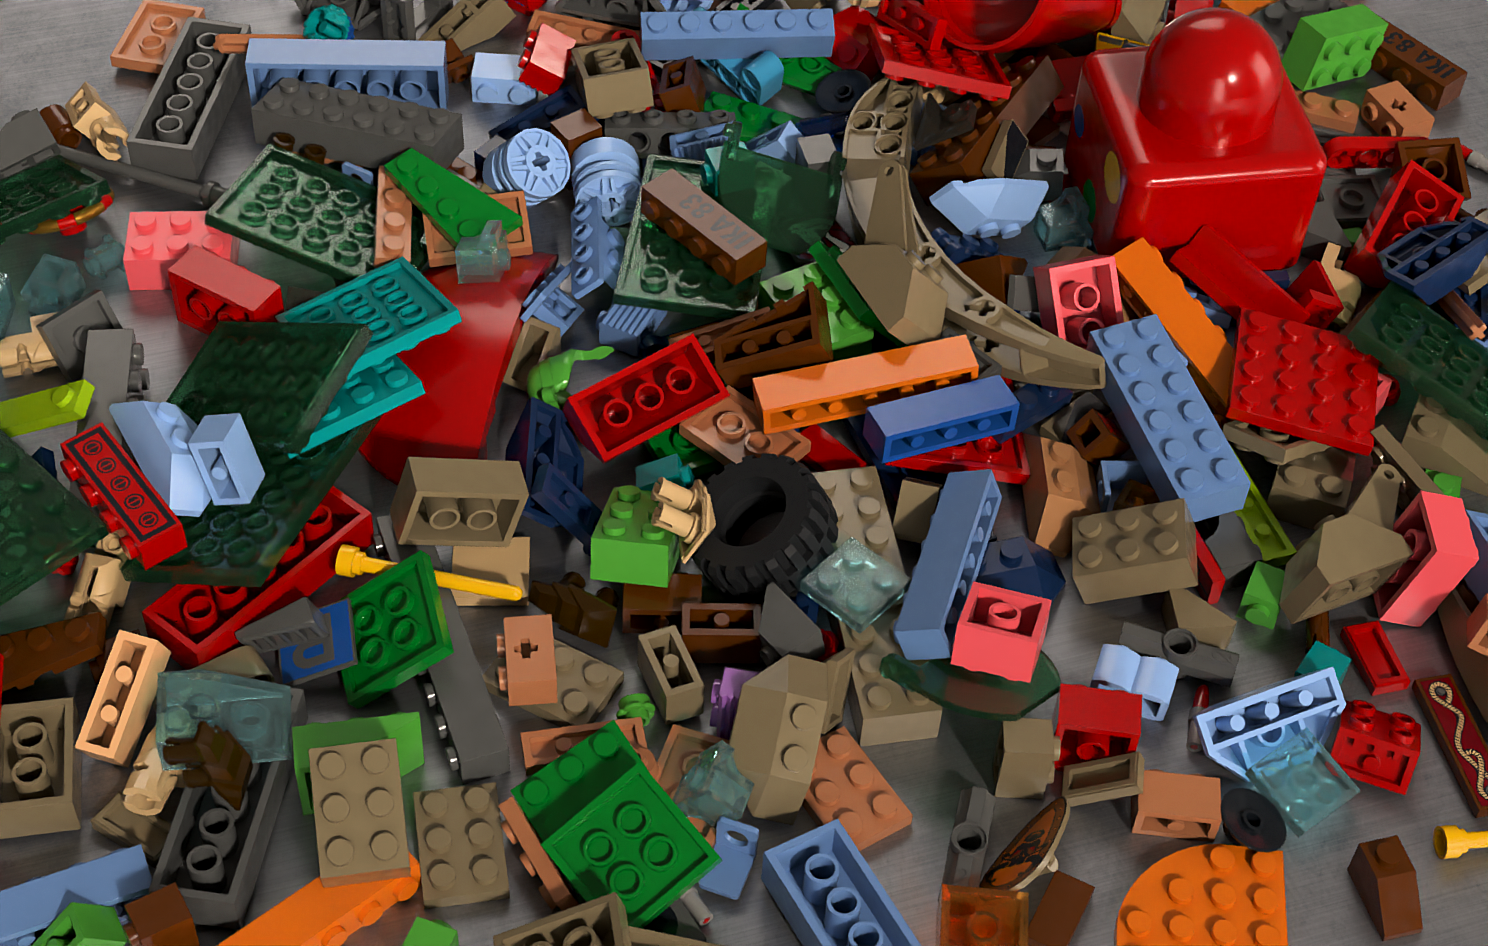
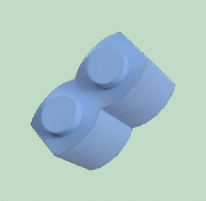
M1103 644L1090 687L1112 691L1123 690L1128 693L1142 695L1141 717L1154 721H1163L1171 700L1179 668L1161 657L1140 656L1124 645Z

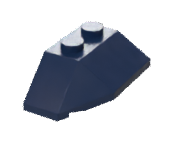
M1468 216L1460 218V221H1444L1420 226L1377 253L1376 260L1384 276L1398 289L1430 306L1472 278L1488 252V224Z
M531 397L527 401L506 447L505 461H519L524 475L529 497L521 515L547 527L554 528L561 526V524L530 496L539 466L550 462L583 492L584 459L573 434L565 424L567 419L564 412Z
M1023 536L988 543L976 579L978 583L1052 600L1051 605L1066 584L1054 554Z

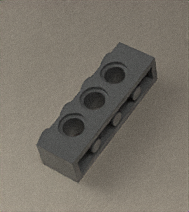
M648 110L639 113L622 111L616 112L612 117L604 119V136L622 139L633 146L638 155L639 163H641L642 158H652V161H664L665 157H672L669 137L664 136L668 132L679 134L734 121L736 131L737 127L735 112H727L725 110H713L711 112H694L692 110L662 112L660 110ZM640 132L644 135L640 137H634L631 134Z

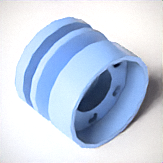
M539 128L524 129L490 151L484 161L482 176L484 183L497 193L524 190L526 207L529 210L564 188L570 176L571 164L567 150L562 142L553 134Z
M614 137L595 138L579 146L570 159V175L575 207L581 202H587L597 196L602 201V220L608 226L617 227L633 220L641 212V186H643L639 159L633 146L622 139Z

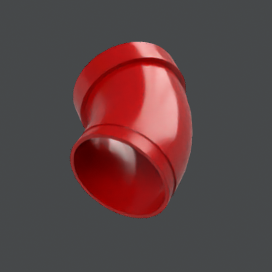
M923 0L924 6L948 20L944 36L946 40L961 48L989 54L1051 45L1090 35L1096 31L1109 29L1117 22L1122 7V0Z

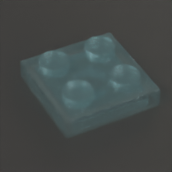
M851 537L801 580L800 591L861 634L909 590L912 579Z
M1307 727L1251 766L1245 773L1259 792L1274 804L1282 815L1284 822L1298 838L1345 805L1361 791Z

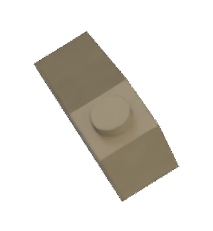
M460 0L417 41H446L452 38L460 51L494 37L516 15L504 0Z

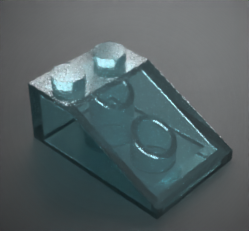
M204 669L158 672L156 746L163 771L187 769L185 767L186 763L168 765L163 757V746L167 745L165 740L168 737H195L200 721H205L212 726L218 725L223 731L228 730L251 756L253 763L292 760L290 686Z

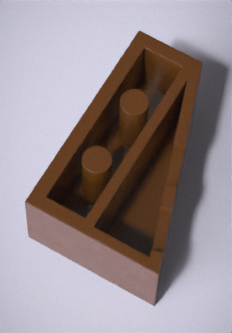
M813 281L803 286L805 291L785 302L781 299L774 303V309L756 320L752 316L713 340L716 371L727 385L737 390L752 386V378L834 362L827 302Z

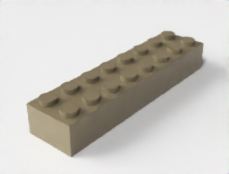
M876 466L811 472L832 501L838 516L836 525L839 528L838 539L836 543H831L835 549L830 560H825L822 564L824 570L818 576L830 629L839 639L837 653L847 647L855 649L847 699L858 744L860 747L937 738L943 709L929 659L906 660L900 644L895 642L893 636V625L899 619L903 607V596L908 592L909 585Z

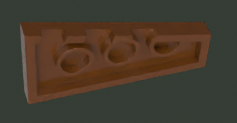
M100 612L0 635V653L4 656L2 692L15 686L18 690H22L33 685L34 681L46 672L52 671L56 675L103 654L107 620Z

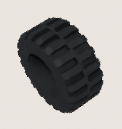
M761 454V458H757L755 455L742 457V462L735 464L732 461L725 465L723 472L718 475L714 473L707 479L708 485L706 488L708 494H710L716 526L691 556L694 563L723 596L728 599H735L738 603L752 604L754 600L756 604H764L766 587L772 582L788 597H790L789 593L796 589L802 591L809 586L807 581L813 576L817 578L824 570L822 564L825 560H830L835 549L831 543H836L839 528L836 526L838 516L832 501L810 470L803 463H798L789 456L780 455L778 458L776 454ZM784 512L778 526L767 537L751 545L739 546L742 536L754 522L768 514Z

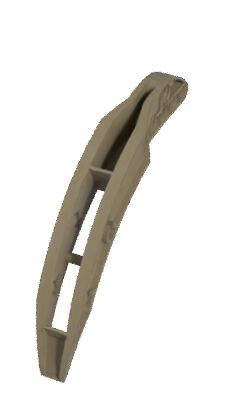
M884 77L862 95L849 116L844 134L841 169L853 234L858 245H864L877 174L881 164L889 159L896 160L907 169L909 180L912 148L924 102L922 86L917 84L916 80L904 78L903 81H895ZM911 196L920 257L926 265L931 263L941 273L944 279L940 283L948 293L941 332L949 327L959 335L966 334L969 342L974 341L978 349L1002 365L1001 377L1060 388L1091 390L1106 387L1105 360L1102 356L1076 346L1042 329L972 281L946 256L932 238L919 216Z

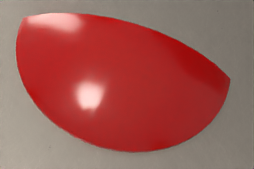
M533 252L531 255L437 266L420 272L459 310L462 322L452 326L446 333L434 335L419 342L415 348L396 354L422 381L425 394L346 432L359 453L381 475L398 486L408 457L487 460L486 437L496 412L495 401L524 324L520 317L527 309L522 304L542 281L555 270L559 254Z

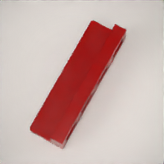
M1210 224L1203 225L1191 242L1177 250L1169 260L1236 321L1241 307L1297 321L1305 324L1311 316L1303 306Z

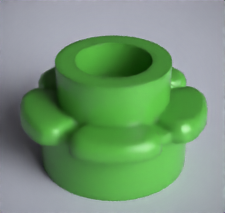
M643 693L630 694L619 700V710L616 713V717L618 720L641 717L644 727L649 724L650 719L655 715L654 711L656 708L650 702L648 695Z

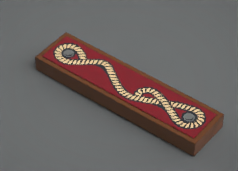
M1445 674L1415 679L1411 688L1475 818L1488 816V746L1452 675Z

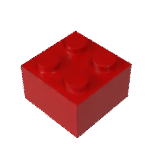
M1061 683L1052 715L1053 736H1060L1061 742L1059 761H1054L1055 770L1063 771L1065 765L1136 752L1141 736L1142 695L1128 693L1123 690L1112 691L1091 688L1082 684L1070 685Z

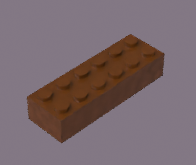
M1048 55L1036 58L1034 56H1027L1019 62L1012 64L1008 62L1000 63L999 65L1012 86L1009 100L998 98V101H989L981 98L979 93H975L971 99L962 105L963 109L948 122L946 130L933 140L932 147L918 158V164L909 175L927 206L932 205L929 197L951 181L962 180L964 183H968L977 179H987L981 170L1004 120L1013 119L1025 136L1064 88Z

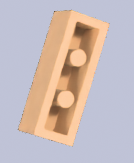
M123 630L118 631L76 742V749L89 757L129 768L171 655L169 649L158 640Z

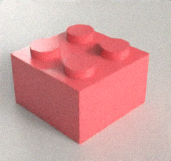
M973 581L957 623L950 664L964 667L970 671H982L1002 676L1011 681L1030 683L1044 642L1052 600Z

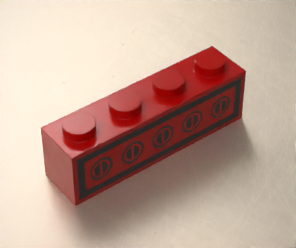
M102 422L60 443L64 460L60 461V465L64 474L70 482L78 481L81 485L79 487L81 495L90 508L98 507L101 511L99 516L103 525L110 534L116 531L121 537L119 543L130 560L137 558L144 569L147 570L188 547L180 520Z

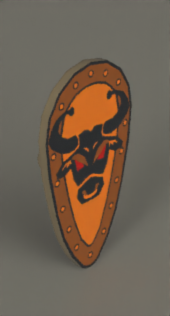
M1065 797L1055 799L1042 809L997 857L979 885V893L987 901H999L1018 892L1037 876L1058 870L1059 864L1054 852L1064 833L1070 815V805Z

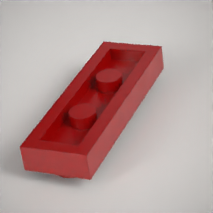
M881 0L877 18L928 50L940 51L948 20L918 1Z

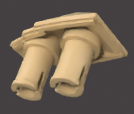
M659 477L651 492V499L660 502L652 514L651 524L679 535L681 560L685 564L716 526L710 494H708L707 488L703 486L700 479L694 481L690 489H686L666 480L664 477Z

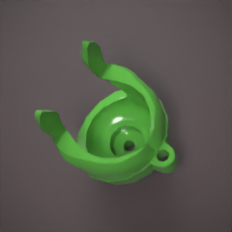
M599 346L594 350L570 349L540 361L539 364L530 369L527 377L529 399L534 397L562 410L567 398L572 396L565 390L569 383L574 361L600 360L612 353L614 348Z

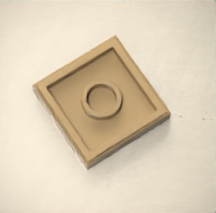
M512 537L509 547L453 546L452 573L516 585L523 592L520 600L510 601L451 589L456 605H529L530 537Z

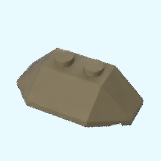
M787 654L741 685L724 768L753 817L793 825L811 783L828 703L827 663Z

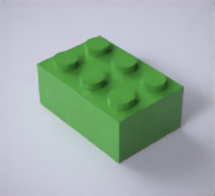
M1364 4L1301 17L1282 58V65L1290 81L1302 91L1365 76L1371 68V61L1377 48L1384 40L1383 35L1389 23Z
M817 261L759 282L758 310L768 306L773 310L774 303L781 299L785 302L805 291L803 286L813 281L827 302L834 361L872 354L875 327H870L858 319Z
M633 485L613 488L591 536V580L668 588L680 555L679 535L651 524L652 514L660 503L651 499L652 491L640 490L639 487Z

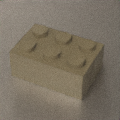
M634 38L571 48L576 85L586 110L593 117L605 119L612 117L616 112L622 111L639 113L644 111L646 107L654 106L649 68Z
M408 457L389 510L398 545L509 547L529 497V492L519 461Z
M1185 498L1072 518V576L1085 605L1169 591V589L1176 590L1198 586L1196 529Z
M74 697L1 705L0 839L81 829L82 752L76 749L75 745L81 732L82 724Z
M396 738L308 749L320 879L323 887L328 888L411 877Z

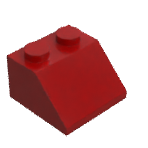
M853 5L833 15L835 40L831 57L824 58L842 70L854 69L861 71L872 81L880 67L866 36L869 23L886 27L890 26L866 9L860 8V5Z

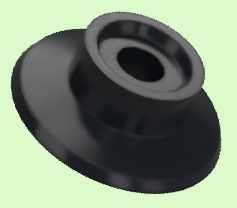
M854 69L839 70L826 76L819 83L815 92V98L818 105L828 112L836 114L850 112L862 95L871 88V81L861 71Z
M1234 788L1224 795L1221 802L1223 831L1233 845L1244 846L1253 851L1264 853L1276 851L1283 846L1286 840L1285 822L1271 801L1260 793L1247 788Z

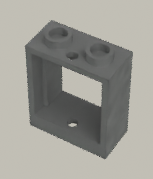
M380 0L384 40L417 41L453 8V0H424L415 8H413V0Z

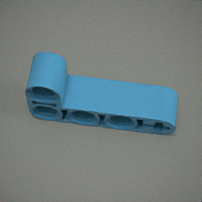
M699 6V7H696L693 11H707V10H705L703 7H700V6ZM765 50L758 57L749 59L700 60L744 101L762 106L782 88L784 67L780 59L772 51Z

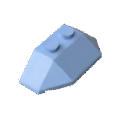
M1011 178L977 179L968 183L957 180L945 185L931 195L929 199L931 204L962 233L980 235L981 238L1002 236L1003 239H1008L1020 234L1021 228L1033 220L1049 186L1047 181Z
M134 401L111 404L109 411L143 474L175 515L200 517L212 498L188 445L198 425L176 404L168 402Z
M1332 666L1281 680L1211 705L1194 715L1193 720L1205 755L1245 782H1251L1317 757L1327 741L1338 715H1341L1346 702L1334 667Z

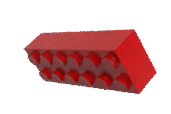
M318 474L144 609L142 615L148 638L158 640L171 651L170 657L187 671L244 646L236 639L235 632L303 597L310 596L336 574V558L342 544L359 547L361 552L373 544L372 535H374L371 512Z

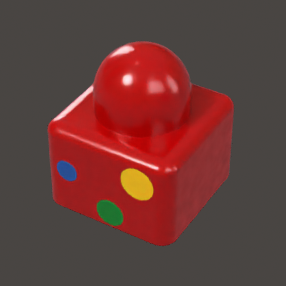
M1218 7L1201 8L1175 18L1157 34L1150 46L1100 49L1091 52L1083 61L1064 162L1098 255H1114L1144 237L1150 246L1153 245L1159 250L1163 262L1169 270L1176 272L1181 278H1185L1187 276L1169 260L1177 250L1191 242L1203 225L1210 224L1262 271L1287 269L1297 263L1327 169V157L1282 65L1276 44L1269 33L1258 22L1232 9Z

